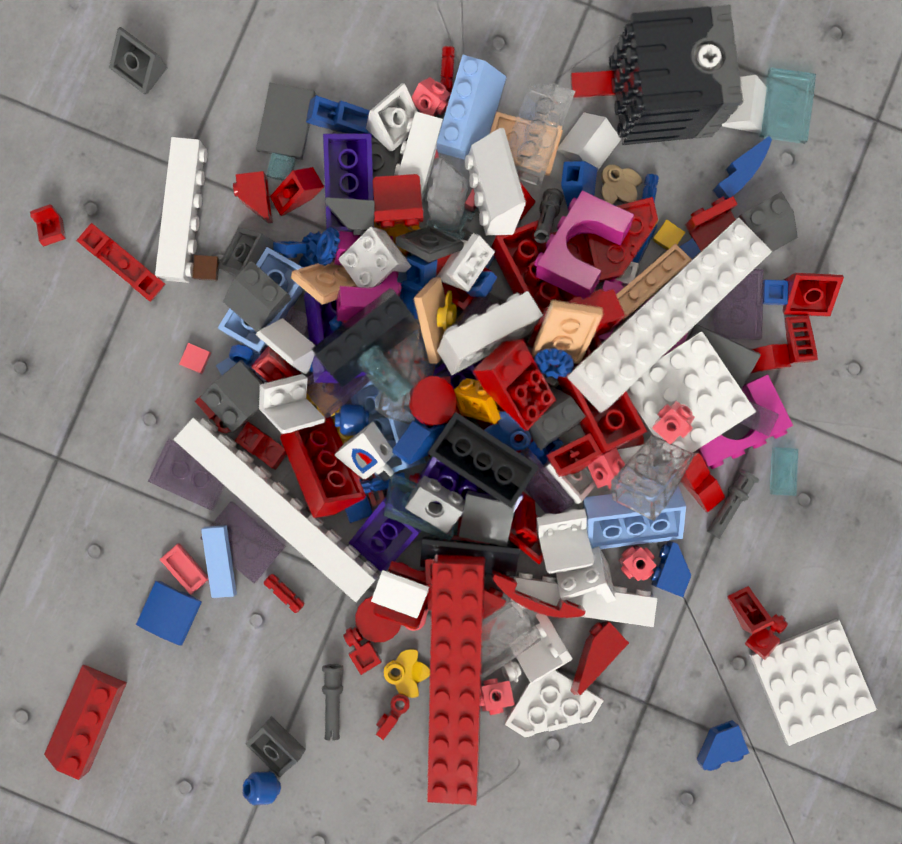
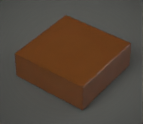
M194 255L192 278L196 280L218 281L219 257Z

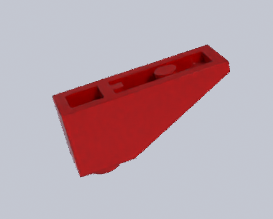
M598 622L589 631L591 634L585 641L570 690L574 695L581 696L629 644L610 622Z

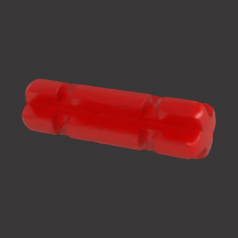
M444 46L442 48L443 59L440 83L451 93L453 88L455 49L452 46Z
M270 574L265 579L264 585L269 589L272 588L274 590L273 593L285 605L289 604V608L294 613L299 612L305 603L299 597L296 598V594L283 582L280 583L278 581L279 578L275 574Z

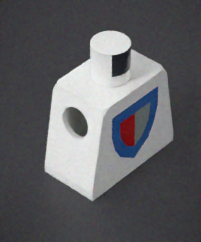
M373 421L345 442L335 453L339 460L362 479H366L373 473H376L385 482L394 474V471L387 464L394 454L392 453L393 449Z

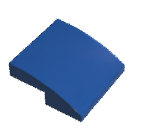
M155 581L136 625L160 638L182 646L202 601L186 592L178 591L162 581Z

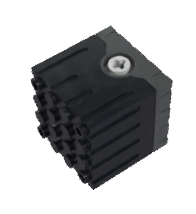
M731 5L632 13L630 21L624 26V32L619 36V42L614 46V53L609 56V68L614 71L612 91L613 93L616 92L617 99L614 104L615 114L619 115L617 134L622 139V145L713 137L715 132L722 127V124L743 103Z

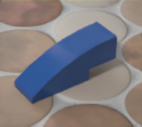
M317 95L310 100L306 123L347 134H371L366 129L370 110L344 101L337 103Z
M770 136L727 167L726 171L730 176L718 183L713 189L718 198L724 197L726 200L732 196L734 197L753 177L769 150L772 142Z
M412 255L407 258L411 265L407 270V278L405 281L400 282V298L420 326L413 298L432 278L436 277L437 260L428 262L416 255Z

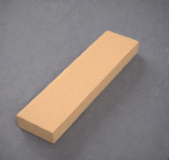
M676 243L616 294L626 315L622 319L623 321L692 261Z

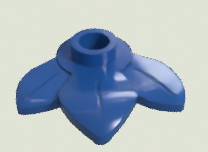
M506 411L499 412L501 417L498 421L499 424H492L484 430L515 451L526 449L531 442L530 432L525 431ZM521 434L523 439L516 441L514 439L515 435Z

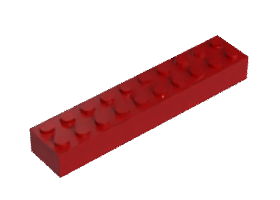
M537 220L516 228L513 235L496 236L491 248L495 252L494 256L513 294L519 293L521 295L528 291L544 316L545 310L550 307L552 301L568 303L577 296L536 277L537 267L535 266V261L540 253L544 254L547 249V242L539 243L534 239L536 237L534 233L538 225ZM534 330L533 333L537 339L539 333ZM598 336L591 339L581 363L602 345ZM574 363L572 372H573L580 364ZM568 373L566 377L559 376L557 378L563 392L571 396L585 414V418L579 424L585 435L591 433L602 454L637 439L647 432L627 391L610 407L600 413L567 378L571 373Z
M435 555L433 561L427 802L477 805L485 557Z

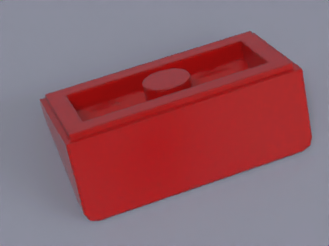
M270 346L263 351L251 367L268 382L302 374Z

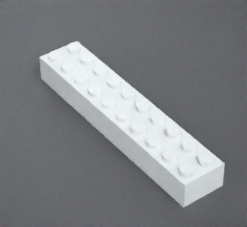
M740 218L736 219L585 359L567 378L602 413L772 251Z
M192 418L173 439L355 602L377 579L379 575L376 571L378 569L370 561L364 562L358 557L360 553L352 545L346 546L340 541L342 539L340 534L334 529L328 530L323 526L325 522L322 518H313L312 514L305 510L307 505L303 501L288 495L289 489L285 485L270 479L272 474L263 466L258 467L252 463L254 458L246 451L238 450L235 447L237 443L228 435L220 434L218 427L210 419Z

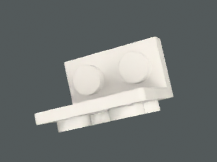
M370 227L339 258L340 263L353 281L361 288L376 287L393 271L405 273L411 267L386 231Z
M474 233L468 241L461 240L464 242L463 249L451 254L437 277H441V282L467 292L495 253L479 235Z
M303 374L260 385L259 409L282 434L312 427L325 421V417L306 399L308 378Z
M599 546L592 548L594 564L592 566L556 572L559 595L562 600L596 590L598 595L602 594L607 603L616 600L609 563Z
M539 613L535 615L540 622L539 624L509 642L530 683L538 681L573 660L548 616Z

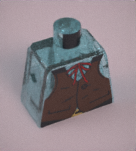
M377 345L373 346L358 359V364L374 386L394 403L414 387L391 355ZM388 377H394V381L391 384L386 381Z

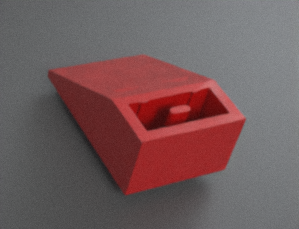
M603 289L591 293L588 298L576 297L568 302L602 308L603 316L592 338L609 333L626 316L614 289L605 292ZM548 309L545 310L544 316L539 319L538 324L534 328L535 332H540Z
M523 340L503 341L473 370L484 391L525 431H528L556 401Z

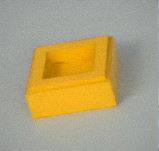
M666 219L652 240L664 249L669 250L675 243H679L686 232Z

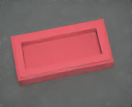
M180 543L176 544L160 558V561L190 595L209 580L208 575Z

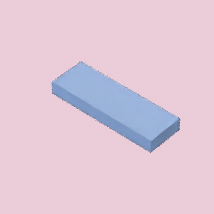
M227 525L203 527L201 532L211 598L234 597L237 591Z

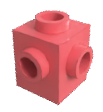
M429 77L418 84L411 98L420 113L435 117L438 114L442 115L446 111L451 93L446 90L442 83Z
M676 401L672 406L666 404L657 414L659 418L652 427L665 441L671 444L679 436L684 438L693 429L691 423L695 417L686 405Z
M617 448L602 454L588 465L591 477L595 481L597 488L606 485L608 489L622 483L621 478L628 475L626 465L621 459Z
M637 545L627 548L618 560L622 564L620 569L628 579L633 578L637 581L648 579L654 573L653 569L656 567V564L652 561L655 557L647 547L643 549ZM642 560L644 564L637 568L636 562Z
M497 678L483 681L484 686H481L482 711H489L490 715L503 713L504 707L515 705L510 681L498 683Z

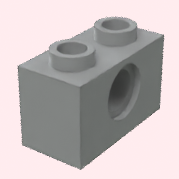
M424 475L410 494L405 508L445 533H448L463 513L465 500L458 493L449 491L441 486L437 480L430 479Z

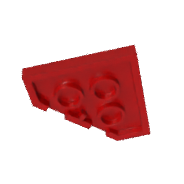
M653 197L617 205V207L634 214L631 228L621 245L599 235L587 233L594 267L601 270L599 283L623 276L658 223Z

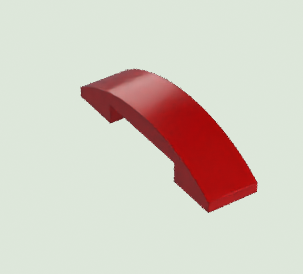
M93 223L76 240L148 301L151 302L166 285Z
M494 570L492 572V578L497 586L513 601L531 611L558 618L581 617L586 613L583 606L560 598L557 606L515 590L517 586L516 579Z

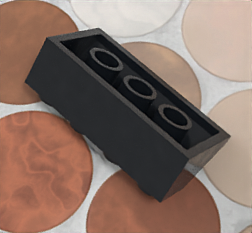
M389 288L314 346L312 351L330 375L343 387L376 362L374 355L380 359L383 356L381 351L389 352L420 328V326L398 294Z
M456 412L428 452L429 455L511 509L539 468L538 465Z
M423 537L420 567H425L426 571L425 560L434 559L435 555L485 557L484 577H486V573L492 574L493 570L509 577L516 576L520 549L513 545L503 547L495 544Z

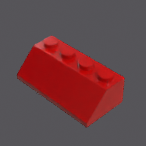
M325 417L324 423L299 429L291 433L281 434V442L313 518L335 515L365 499L366 494L357 474L335 456V453L342 447L343 443L331 417Z
M82 665L44 753L56 771L80 780L90 771L127 682L87 665Z

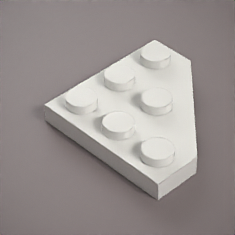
M554 670L534 683L528 682L504 724L524 737L533 736L544 731L550 732L577 723L591 722L604 700L588 689L581 696L574 695L570 691L573 680Z

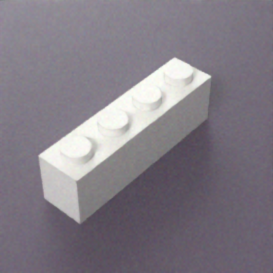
M415 111L414 118L410 117L407 125V132H410L408 140H404L400 152L403 155L401 164L397 163L394 175H419L423 201L437 150V140L443 119Z

